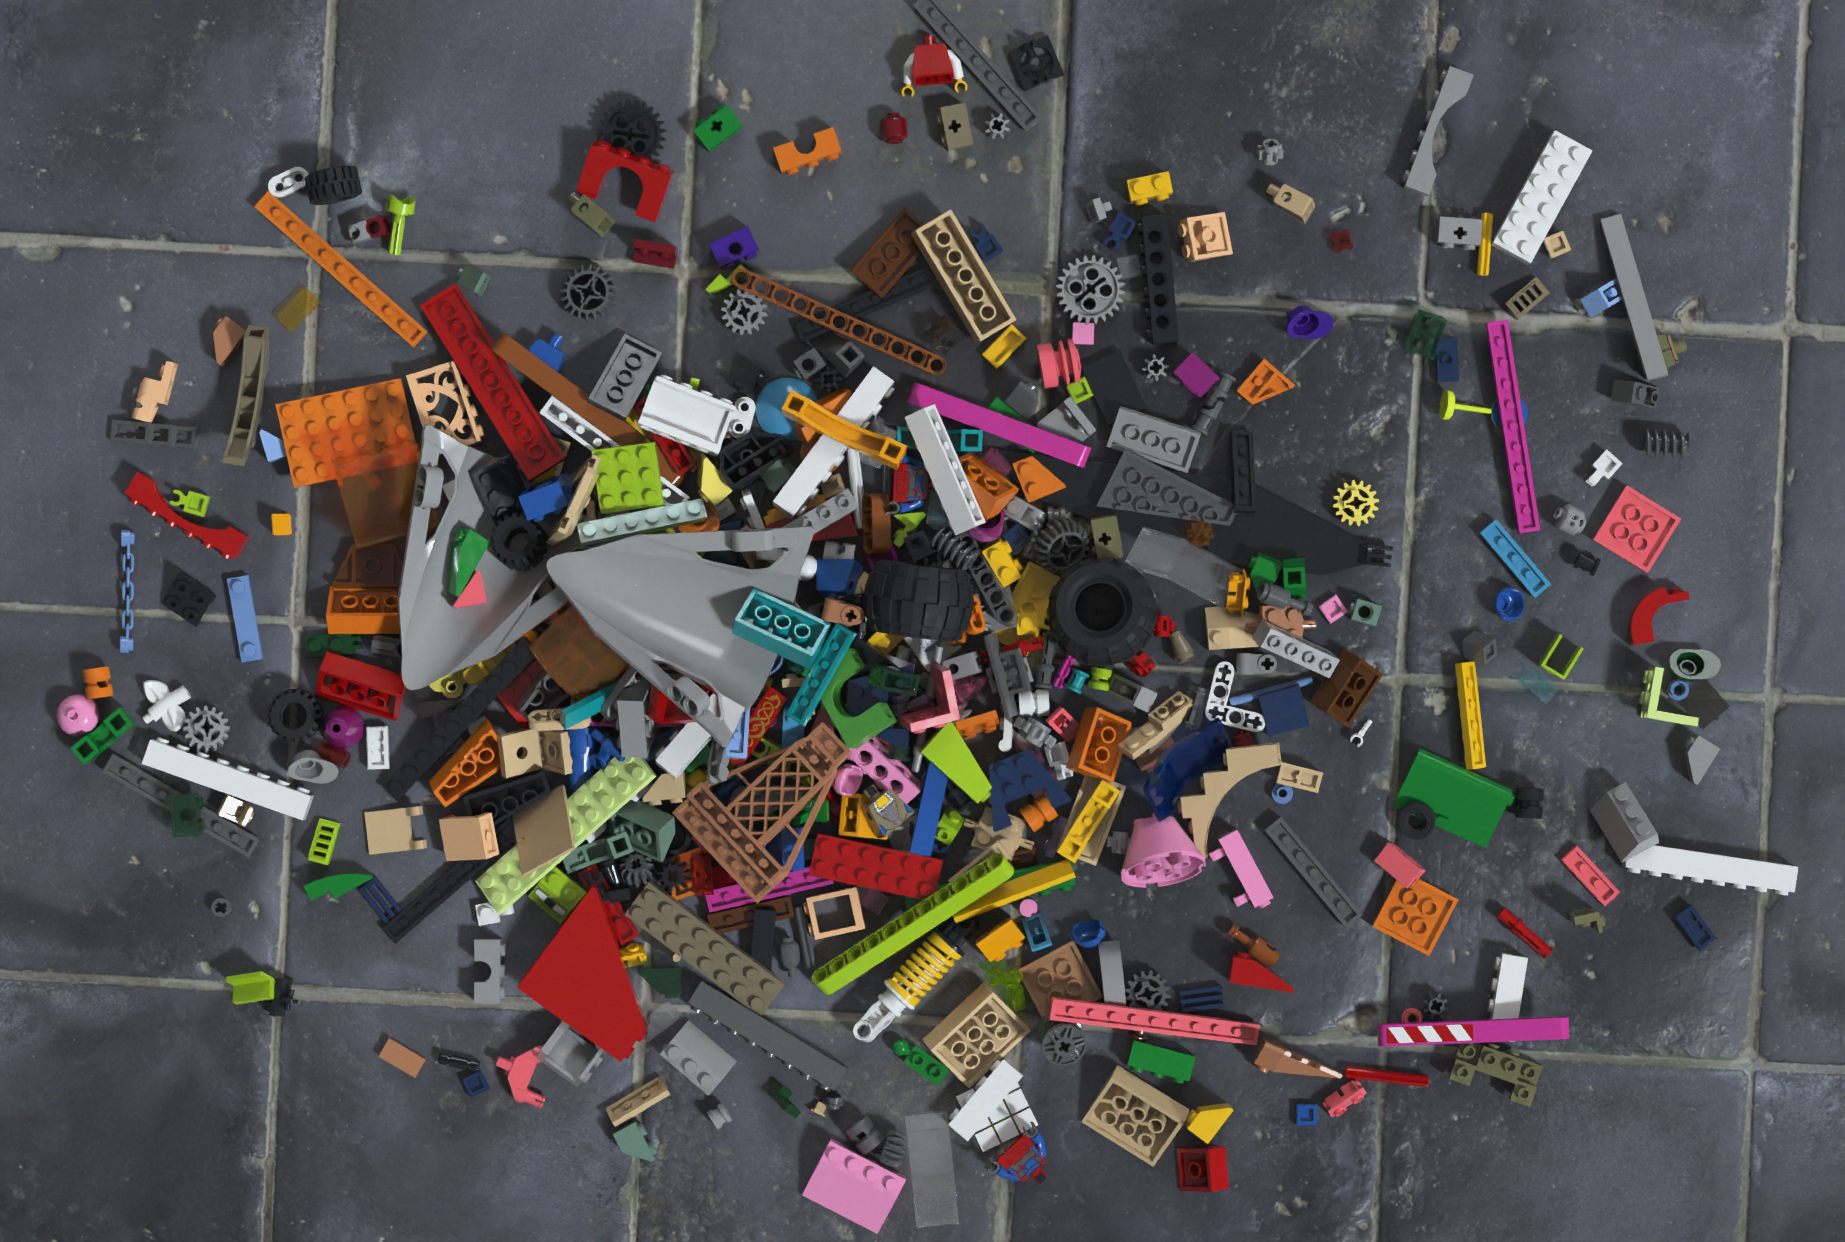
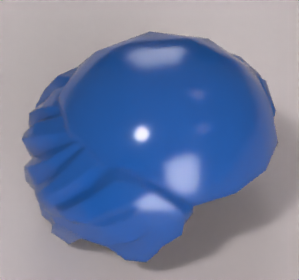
M1505 587L1495 596L1493 601L1494 610L1501 620L1510 622L1522 616L1525 604L1523 594L1512 587Z
M1089 919L1078 922V924L1076 923L1073 926L1071 936L1072 940L1078 943V945L1084 948H1092L1100 943L1105 936L1106 930L1100 920Z

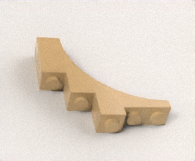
M1279 742L1226 749V753H1223L1224 766H1228V769L1203 773L1200 783L1201 789L1205 790V793L1183 795L1180 797L1181 801H1178L1179 814L1182 813L1183 819L1191 818L1192 821H1189V831L1194 836L1193 843L1205 859L1208 857L1210 823L1219 803L1225 794L1247 775L1261 769L1282 764Z

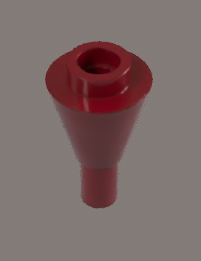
M1240 730L1232 737V745L1235 747L1255 745L1248 730L1244 732Z

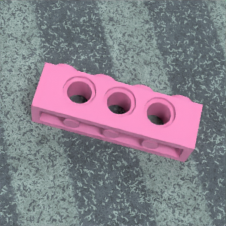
M875 737L857 749L848 748L852 752L848 759L853 760L865 775H869L878 788L882 790L891 789L906 804L921 791L924 783ZM862 751L869 752L871 756H865ZM878 765H881V766H883L886 770H885V771H882V770L878 769L877 766H878ZM892 780H898L901 785L894 784Z

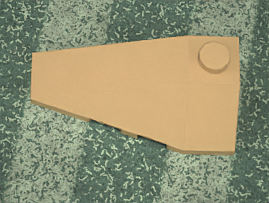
M1226 606L1205 608L1207 650L1260 647L1252 639L1255 631L1246 632L1245 628H1253L1245 627L1246 623H1258L1259 614L1244 611V615L1241 617L1240 611H1236L1233 614L1228 613L1225 608Z

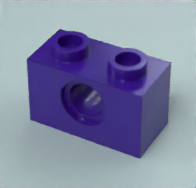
M748 226L709 244L720 268L725 267L726 270L737 266V261L743 258L745 261L756 257V252L759 251ZM733 244L741 246V252L737 255H733L729 251L730 246Z

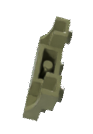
M1490 1042L1487 1045L1480 1043L1458 1044L1448 1076L1449 1079L1470 1086L1474 1072L1477 1070L1514 1083L1508 1099L1528 1107L1531 1106L1537 1089L1536 1085L1543 1068L1541 1064L1520 1058V1053L1510 1049L1507 1050V1053L1500 1051V1046Z

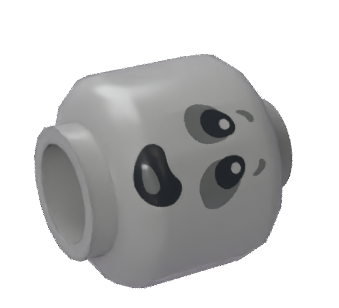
M1571 504L1557 508L1553 515L1555 527L1568 535L1581 533L1587 522L1585 513Z

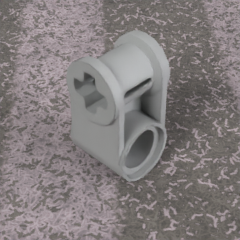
M1236 653V675L1272 673L1277 667V661L1272 655ZM1265 658H1269V661L1273 662V666H1270L1269 670H1265V666H1261V662H1264Z

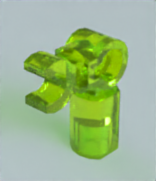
M1014 968L1010 971L1000 972L997 969H992L987 974L996 979L992 980L989 984L991 987H997L999 984L1008 987L1012 1010L1020 1011L1026 1007L1023 988L1020 985V982L1023 980V974L1020 970Z

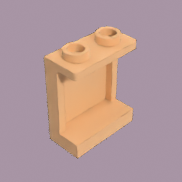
M492 812L465 817L450 815L439 819L446 861L488 859L499 854Z

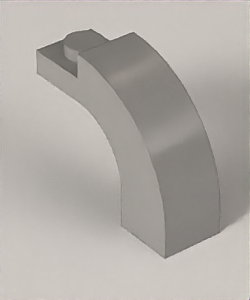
M1119 940L1100 942L1098 950L1104 1004L1126 1006Z

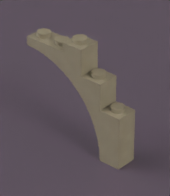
M248 325L244 335L238 399L231 433L223 456V463L245 466L251 447H254L258 437L259 413L264 402V380L269 369V328Z

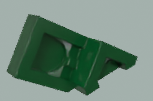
M773 1077L770 1081V1087L776 1102L783 1111L797 1118L801 1111L788 1100L793 1092Z

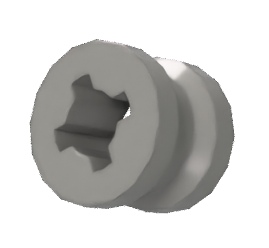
M722 1102L717 1105L716 1109L707 1111L709 1118L718 1130L722 1128L725 1122L733 1120Z

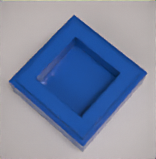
M1296 1103V1125H1317L1318 1104Z

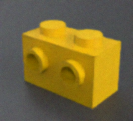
M1169 171L1126 181L1130 203H1135L1136 205L1146 204L1149 199L1154 198L1157 201L1166 200L1173 193Z
M999 536L996 540L982 546V553L1004 588L1022 577L1021 570H1023L1020 561L1018 559L1014 560L1011 555L1012 548L1007 540L1003 541L1001 536Z

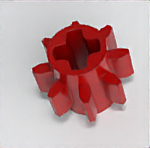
M1157 615L1156 626L1153 629L1154 636L1170 637V631H1175V621H1170L1169 615Z

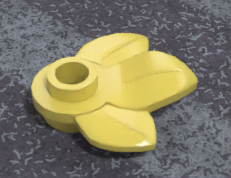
M465 669L438 679L429 685L430 688L435 692H442L449 699L458 698L463 692V685L466 683L463 677ZM450 685L456 686V689L450 691L448 688Z

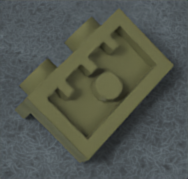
M1589 907L1567 912L1569 921L1574 925H1578L1579 928L1588 927L1592 924V928L1598 933L1603 932L1602 927L1605 926L1604 916L1595 908Z

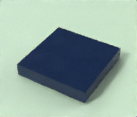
M1299 684L1258 695L1268 736L1310 726Z

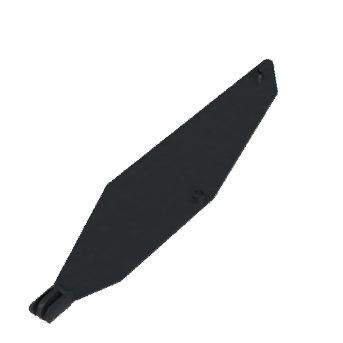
M994 450L991 453L992 459L1020 486L1021 484L1012 463L1030 455L1034 456L1059 480L1065 483L1066 488L1039 498V500L1057 507H1065V510L1088 519L1116 513L1119 531L1194 560L1248 566L1252 556L1256 557L1257 553L1260 552L1281 561V570H1283V559L1304 558L1305 573L1325 575L1361 565L1391 568V563L1371 561V557L1392 559L1390 554L1372 552V549L1393 551L1392 546L1367 544L1255 485V514L1236 513L1231 525L1227 526L1096 506L1117 464L1087 461L1083 468L1052 456ZM1170 471L1233 503L1232 479ZM1202 546L1207 547L1208 551L1206 554L1200 553L1199 550Z

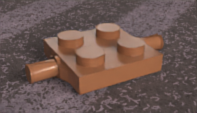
M1259 605L1258 623L1245 624V627H1253L1245 628L1246 632L1256 631L1261 620H1264L1303 638L1304 629L1316 628V625H1314L1316 624L1315 619L1304 620L1301 611L1290 606L1280 610L1270 605Z

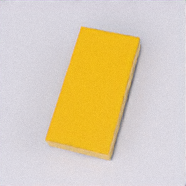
M1011 324L982 353V356L998 369L1027 338Z

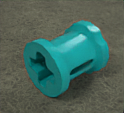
M1072 667L1071 670L1073 672L1068 683L1064 684V687L1081 694L1083 683L1090 675Z

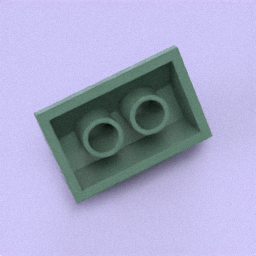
M629 800L609 818L610 834L627 831L633 850L658 862H662L675 835L674 816L649 806L639 800L637 802Z

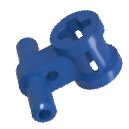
M598 729L592 731L591 736L601 744L599 753H594L590 757V761L595 769L598 771L600 769L604 770L607 767V763L614 757L620 762L625 760L626 757H622L621 751L616 747V743L612 739L606 738Z

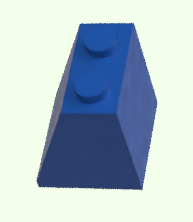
M804 825L792 828L798 835H800ZM783 828L766 844L765 849L783 867L798 839L788 828ZM805 841L790 871L805 870Z

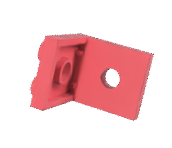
M939 663L930 664L937 706L898 717L899 724L915 734L925 732V728H941L946 726L948 722L960 719L951 671Z

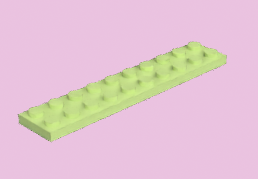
M614 757L607 763V767L604 770L600 769L567 799L575 848L656 777L644 758L626 757L623 762H620ZM516 844L475 882L498 914H502L571 852L523 877L521 875Z

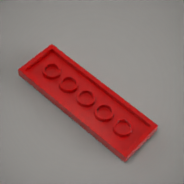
M817 833L808 875L924 900L937 890L943 860Z

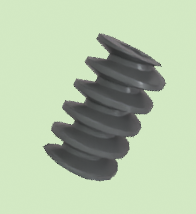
M1645 429L1643 449L1646 450L1647 456L1654 450L1656 457H1658L1660 451H1663L1665 458L1669 452H1671L1672 458H1675L1678 452L1681 459H1684L1688 451L1689 432L1686 433L1684 438L1683 432H1678L1675 437L1674 431H1670L1667 436L1666 431L1662 430L1658 436L1656 429H1653L1651 434L1648 429Z
M947 527L942 528L932 539L931 547L937 549V553L940 555L943 554V558L949 560V564L952 566L955 565V569L967 570L974 563L979 553L975 552L971 555L970 553L973 549L971 546L964 549L966 541L959 544V535L952 538L954 531L946 532Z

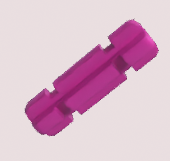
M1066 654V658L1063 659L1057 672L1058 675L1052 682L1053 686L1060 689L1063 688L1066 682L1064 680L1068 678L1074 665L1073 661L1076 659Z

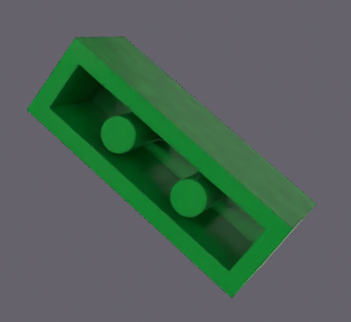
M1133 1040L1127 1065L1131 1066L1130 1070L1142 1073L1144 1069L1151 1071L1152 1076L1163 1078L1166 1075L1172 1077L1171 1081L1184 1084V1080L1190 1081L1196 1056L1145 1041Z

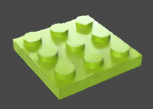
M656 441L591 450L592 455L594 454L601 458L599 477L596 481L601 514L665 505Z

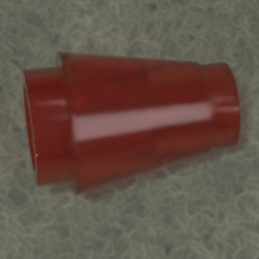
M322 743L318 750V754L321 757L335 764L337 768L341 767L344 769L351 758V753L347 749Z

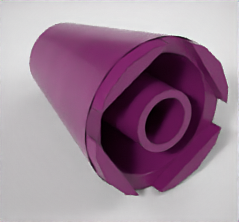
M347 706L336 707L329 711L323 720V735L334 747L350 748L362 739L365 722L362 715L356 709Z

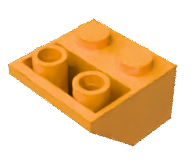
M865 794L842 795L838 835L878 839L862 811V808L870 802ZM888 835L879 839L888 840Z

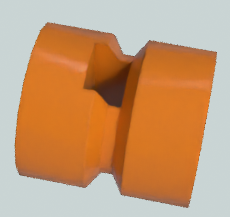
M109 666L82 670L83 682L87 684L84 688L86 700L114 696L112 684L108 682L111 678Z
M1044 793L1034 799L1033 805L1028 803L1019 809L1033 832L1043 827L1044 821L1050 822L1059 816Z

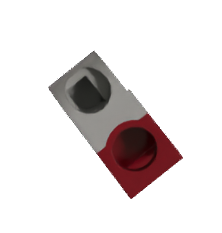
M385 216L364 220L347 227L351 244L388 237L391 233L388 219Z

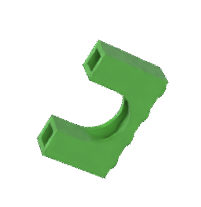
M849 648L819 703L830 715V722L834 728L838 729L842 743L848 748L857 749L897 720L887 703L878 702L856 717L850 716L843 709L840 702V691L843 684L854 674L866 667L856 649Z

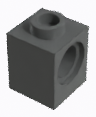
M812 348L793 361L796 366L792 369L799 379L804 377L807 380L818 373L819 370L825 368L826 364L816 349ZM807 359L814 362V368L810 371L802 368V363Z

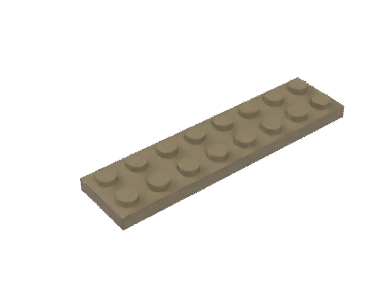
M651 880L624 914L724 991L760 1016H762L786 984V982Z

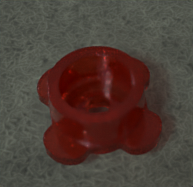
M1343 230L1340 233L1333 232L1330 235L1335 253L1353 248L1349 230Z

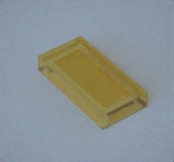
M304 287L276 318L290 332H293L321 301Z

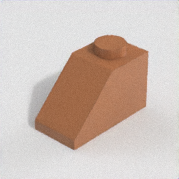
M227 316L224 319L221 317L214 325L215 331L213 332L216 361L223 367L244 341L246 332L244 328Z

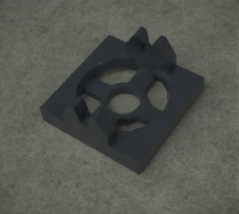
M1048 35L1040 39L1031 40L1029 43H1024L1020 47L1009 51L1024 91L1064 76ZM1034 48H1042L1049 55L1042 58L1036 55ZM1028 51L1030 56L1028 64L1021 66V57ZM1033 58L1041 59L1043 65L1040 69L1034 70L1030 66ZM1052 61L1051 71L1049 74L1044 75L1043 68L1045 64ZM1029 70L1036 72L1038 78L1031 79L1024 72Z

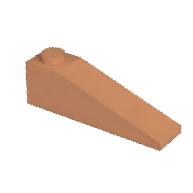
M1264 1038L1253 1059V1063L1257 1064L1256 1069L1265 1073L1270 1070L1272 1072L1330 1078L1342 1077L1341 1072Z

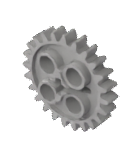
M1086 255L1083 258V262L1076 258L1075 266L1069 262L1068 268L1070 270H1062L1065 277H1058L1062 284L1056 285V289L1062 290V292L1056 294V297L1063 298L1059 302V306L1066 305L1063 312L1071 311L1070 319L1076 315L1078 316L1077 322L1080 323L1083 318L1086 325L1089 324L1090 319H1093L1095 325L1098 322V318L1105 322L1106 314L1112 318L1113 313L1111 310H1119L1116 303L1122 304L1123 300L1119 296L1125 295V291L1119 290L1125 286V283L1118 282L1122 278V274L1115 275L1118 268L1110 269L1111 261L1106 265L1103 264V257L1097 262L1095 255L1092 256L1091 261H1088ZM1089 270H1093L1097 273L1098 277L1095 280H1089L1086 273ZM1100 279H1106L1095 288L1094 294L1090 292L1080 302L1077 303L1075 301L1086 292V286L1091 288ZM1072 284L1080 285L1081 292L1078 294L1072 293L1070 286ZM1105 286L1111 290V295L1106 297L1100 293V288ZM1084 301H1093L1095 308L1092 310L1085 309L1083 306Z

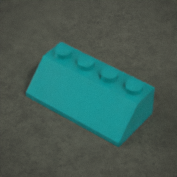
M753 588L734 620L732 633L810 669L820 652L831 623Z

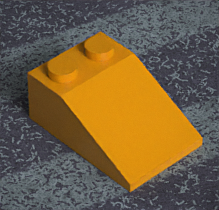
M1009 916L976 939V945L990 962L995 960L997 963L1007 956L1005 953L1010 948L1015 950L1023 945L1024 942L1022 940L1025 936L1013 918Z

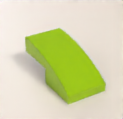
M740 264L734 271H736L737 269H741V268H742V269H746V268H744V267ZM719 274L705 290L709 294H713L733 285L731 282L732 274L727 279ZM736 274L735 281L740 280L745 274Z

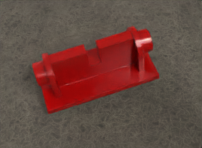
M1144 651L1139 656L1135 654V657L1127 661L1131 666L1132 672L1142 678L1146 677L1156 667L1153 664L1154 661Z

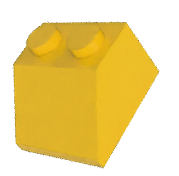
M1228 1103L1197 1107L1195 1111L1192 1109L1188 1113L1185 1125L1188 1130L1208 1144L1234 1110Z

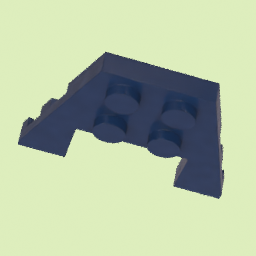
M913 665L849 680L846 712L850 716L856 717L878 702L887 703L889 706L890 683L912 685ZM888 727L875 736L902 749H908L909 730Z
M1029 749L989 765L994 832L1012 825L1004 804L1040 789L1046 788L1054 808L1072 801L1069 795Z

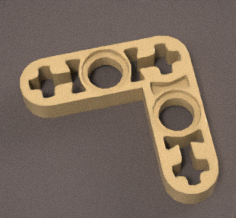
M587 682L571 694V705L590 696V686ZM562 709L532 711L528 716L529 727L535 731L565 730L561 726V721L555 720L556 718H561ZM591 717L571 726L568 729H583L589 727L591 724Z

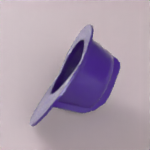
M1301 305L1286 312L1288 322L1286 330L1290 337L1318 339L1327 335L1333 328V318L1328 313L1314 311L1309 306Z

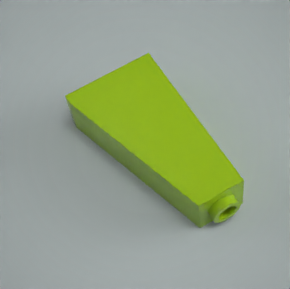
M952 722L946 723V726L939 728L919 752L975 803L980 801L983 803L991 795L989 791L992 786Z

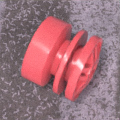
M1067 339L1068 349L1065 350L1062 340L1058 342V351L1053 350L1051 343L1036 345L1044 389L1058 387L1060 376H1063L1066 385H1069L1070 374L1073 375L1075 383H1080L1081 363L1078 349H1076L1073 339Z

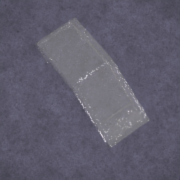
M1147 527L1142 528L1125 562L1136 568L1139 573L1143 574L1145 572L1169 579L1221 608L1227 599V594H1230L1228 592L1229 576L1232 572H1238L1239 574L1242 572V569L1186 539Z
M947 1110L905 1114L916 1228L959 1224Z

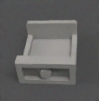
M562 1021L536 1058L571 1084L578 1087L581 1082L586 1083L593 1074L590 1072V1069L593 1066L597 1068L604 1059L601 1056L604 1050L594 1048L568 1029L569 1025Z

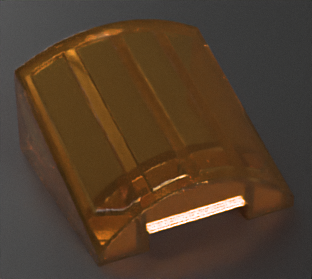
M573 605L529 646V649L545 671L577 701L616 683L631 666L605 642L595 636Z

